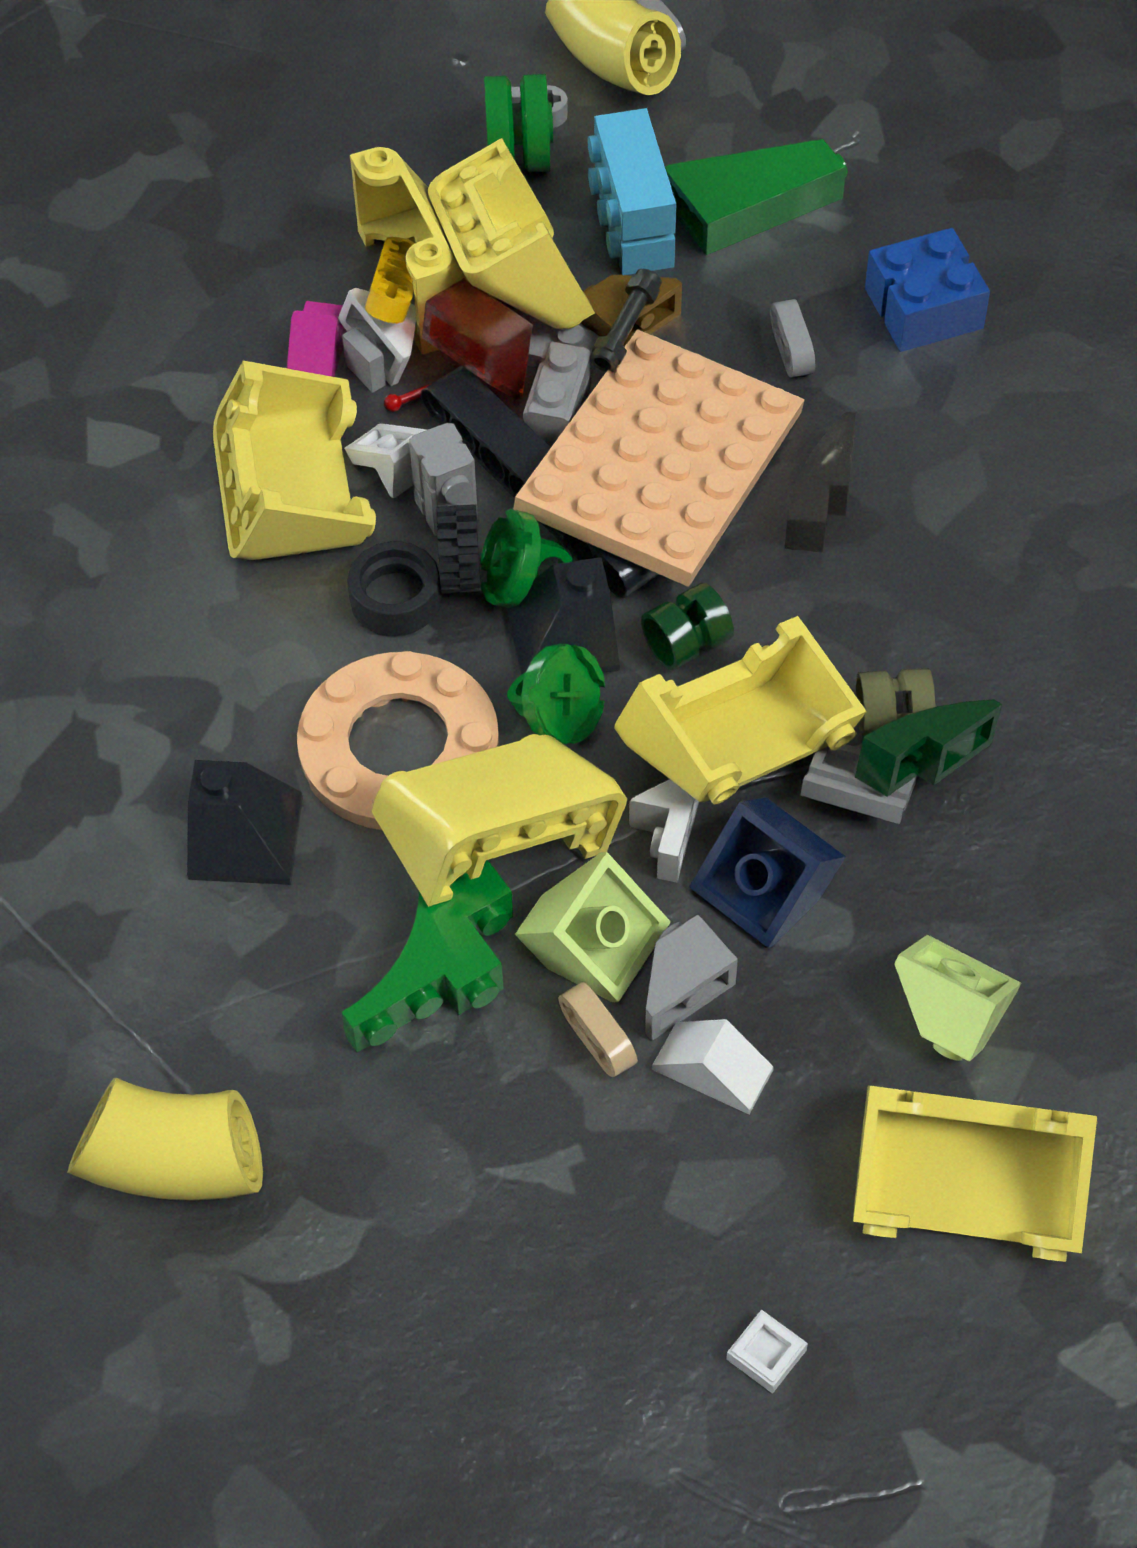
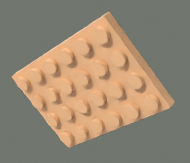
M637 329L624 347L627 353L622 363L617 365L614 372L607 370L515 496L513 509L532 514L536 521L689 587L800 416L805 399Z

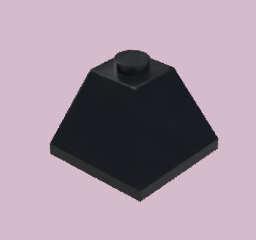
M601 557L550 566L534 579L528 594L519 605L506 608L520 675L527 671L532 659L541 650L559 643L586 648L597 659L603 673L620 670L611 596Z
M195 760L188 798V880L291 885L303 800L302 792L246 762Z

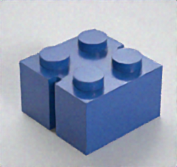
M953 227L869 250L865 290L880 317L885 316L884 324L900 352L984 329L990 290L973 262L968 263L969 254Z

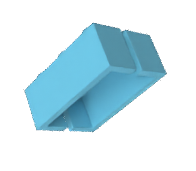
M647 108L594 116V135L588 136V151L592 163H595V167L588 168V181L591 194H599L600 197L597 200V212L601 227L608 226L609 232H606V243L610 259L617 258L622 275L636 274L638 269L655 271L674 268L675 237L673 233H675L676 202Z

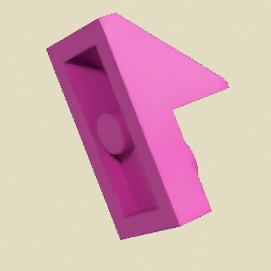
M306 301L303 311H293L287 369L335 377L343 350L342 335L347 332L338 321L343 305Z

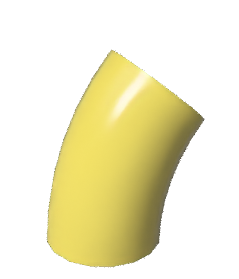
M548 0L546 3L545 14L559 38L574 57L603 80L628 91L653 95L660 93L669 86L677 73L681 58V39L677 26L668 15L656 10L647 9L635 0Z
M113 1078L80 1138L67 1173L96 1185L128 1194L157 1199L198 1201L227 1199L259 1193L262 1187L263 1166L253 1118L245 1100L238 1091L228 1090L195 1095L172 1094L150 1090L119 1078Z

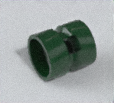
M700 583L679 594L676 598V605L666 601L644 613L641 617V626L648 646L658 661L665 668L672 671L696 659L699 656V649L709 652L729 641L734 636V626L727 606L714 588L707 583Z

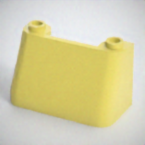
M502 138L434 178L429 185L428 196L456 260L471 285L556 329L573 328L584 319L595 314L588 298L583 293L552 239L554 230L545 211Z
M375 147L351 154L350 160L358 232L365 246L373 245L374 239L385 241L387 237L392 236L404 238L415 243L407 251L406 265L413 279L417 324L415 325L414 341L421 354L424 355L439 350L438 348L442 349L479 337L499 321L497 298L471 285L465 277L428 196L429 187L394 150Z
M242 361L217 409L213 426V441L228 549L232 558L253 561L361 545L366 537L372 535L376 524L375 511L371 509L366 498L357 496L352 499L350 498L340 440L346 428H350L354 424L357 413L356 402L351 400L348 379Z
M796 616L778 624L775 630L780 636L772 645L761 647L759 643L753 644L741 660L678 687L672 679L665 681L661 674L640 682L616 721L614 729L628 748L697 801L706 802L711 800L716 805L730 798L742 785L826 747H829L831 751L843 747L856 736L857 733L854 727L867 711L799 616Z
M532 734L517 742L408 772H394L382 781L371 812L429 907L452 900L454 893L450 885L465 873L468 874L470 879L480 877L485 861L560 838L564 840L569 850L578 847L585 859L597 856L601 852H607L625 809L627 797L614 778L552 736Z
M868 1085L853 1222L864 1223V1234L896 1238L897 1228L911 1227L1020 1242L1033 1246L1032 1257L1066 1262L1067 1251L1082 1253L1097 1116Z

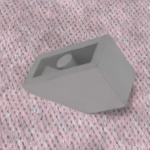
M698 914L684 924L677 922L669 926L662 932L655 944L645 1018V1034L651 1041L674 1027L676 1022H681L736 985L738 959Z

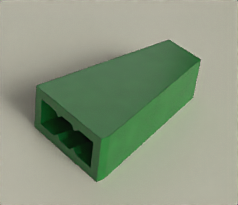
M824 139L665 166L676 202V217L706 255L843 199L845 178L848 174L843 157L838 153H834Z

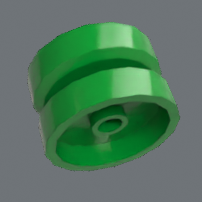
M546 74L523 75L520 80V103H512L511 81L506 75L484 76L487 145L489 146L502 138L514 160V145H522L523 165L528 173L550 172V143H553L552 102H548Z

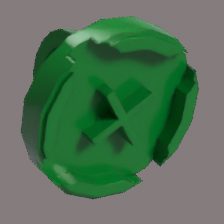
M509 509L505 511L506 518L498 517L492 524L485 539L480 559L481 570L487 571V582L481 581L480 583L487 602L506 608L519 605L525 598L534 579L538 577V568L541 562L546 558L557 557L558 564L573 562L572 557L560 544L541 539L539 524L534 515Z
M559 643L545 647L532 659L527 671L520 675L509 687L507 698L518 714L526 718L530 729L535 734L552 736L562 744H574L583 741L595 730L603 714L605 701L600 700V687L605 688L604 675L597 659L586 648Z

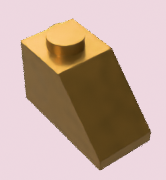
M610 275L598 284L586 288L583 293L588 298L595 314L584 319L581 323L598 336H607L629 296L625 291V287L632 276ZM660 277L662 284L655 302L643 307L623 344L624 347L637 329L652 334L681 315L682 282L677 278Z

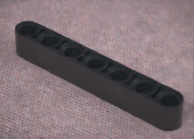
M464 366L457 367L421 390L423 404L430 416L439 425L453 423L462 437L463 444H466L473 458L515 498L551 447ZM541 523L579 561L601 557L608 588L620 598L627 597L660 575Z

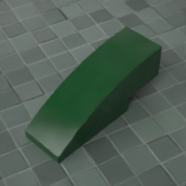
M991 699L937 706L906 715L881 726L863 737L855 778L886 797L916 776L921 777L932 785L937 784L992 744L1002 704Z

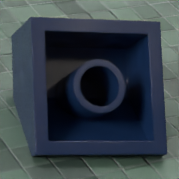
M767 797L741 801L738 803L689 887L758 941L770 948L820 900L846 856Z

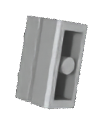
M556 342L546 343L541 358L542 362L539 364L523 412V420L550 447L553 446L588 397L592 384V363L590 362L592 351L587 348Z
M445 423L412 435V438L409 439L414 498L422 514L426 515V521L434 536H437V506L476 504L478 520L474 458L466 444H463L462 437L453 423Z

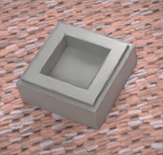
M356 327L344 333L342 338L346 366L372 393L385 386L383 353Z

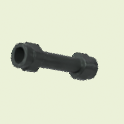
M638 269L635 276L630 278L625 287V291L629 295L608 335L598 337L592 348L590 362L597 369L603 372H607V370L614 372L617 365L622 363L627 353L623 346L643 307L653 304L660 292L659 288L662 281L653 271Z

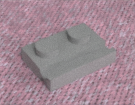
M846 744L834 751L826 747L815 753L809 766L808 774L803 779L801 796L900 824L902 814L906 809L918 776L886 797L855 778L861 748Z

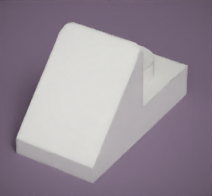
M380 423L344 449L352 464L376 469L389 495L395 498L414 485L409 439L412 438V435L426 431V429Z
M670 779L631 799L629 803V825L632 828L654 832L650 847V857L658 858L657 879L677 883L699 801Z

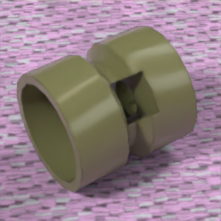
M929 668L901 669L897 677L893 678L890 677L886 670L857 673L855 696L867 711L858 723L861 737L906 715L935 707L933 677ZM896 691H903L904 713H896Z

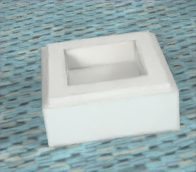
M761 1309L728 1350L726 1360L773 1394L807 1351L808 1343Z

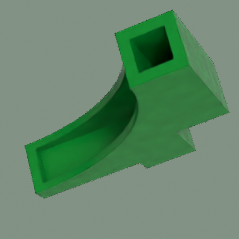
M488 860L485 861L480 877L470 879L468 874L465 873L450 885L454 893L452 900L428 907L419 892L415 922L401 955L390 971L370 992L342 1011L346 1038L357 1053L369 1045L378 1046L385 1043L396 1033L398 1028L415 1018L424 1019L431 1016L446 1000L450 1002L458 1015L472 1007L481 1008L486 1006L497 997L499 991L504 989L502 963L482 938V935L489 936L497 933L513 918L512 891Z

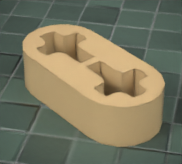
M581 982L559 995V1004L565 1018L602 1069L610 1077H616L637 1064V1055L629 1038L594 991L585 982Z

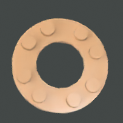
M411 651L389 652L352 662L328 677L308 700L302 712L297 732L300 765L314 795L328 809L343 819L367 828L382 830L371 811L380 785L388 775L377 774L361 765L350 751L348 739L353 723L358 717L362 716L366 709L384 706L393 699L402 698V701L405 702L408 700L420 701L434 709V712L438 713L444 721L448 737L444 751L433 764L498 747V722L493 704L481 685L458 666L427 654Z

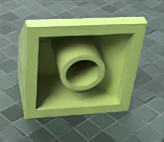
M601 852L542 894L515 935L547 969L576 984L585 982L595 994L610 1002H619L654 949L659 936L667 929L671 921L608 852Z
M929 935L924 936L901 952L895 961L897 973L921 1037L933 1042V1048L939 1054L957 1061L965 1059L970 1062L983 1050L1021 985V982Z

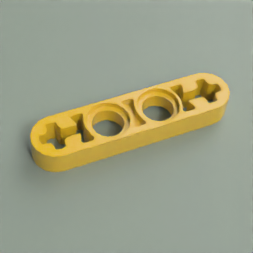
M393 236L385 239L365 304V310L368 314L381 321L395 324L405 321L414 292L413 279L406 265L407 251L415 244L410 240Z

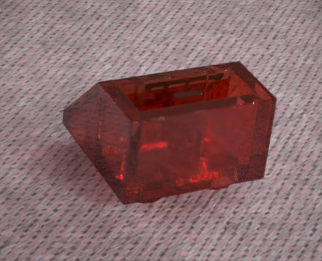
M465 278L426 301L422 338L491 386L517 400L523 396L533 328L532 323L486 292L471 285Z

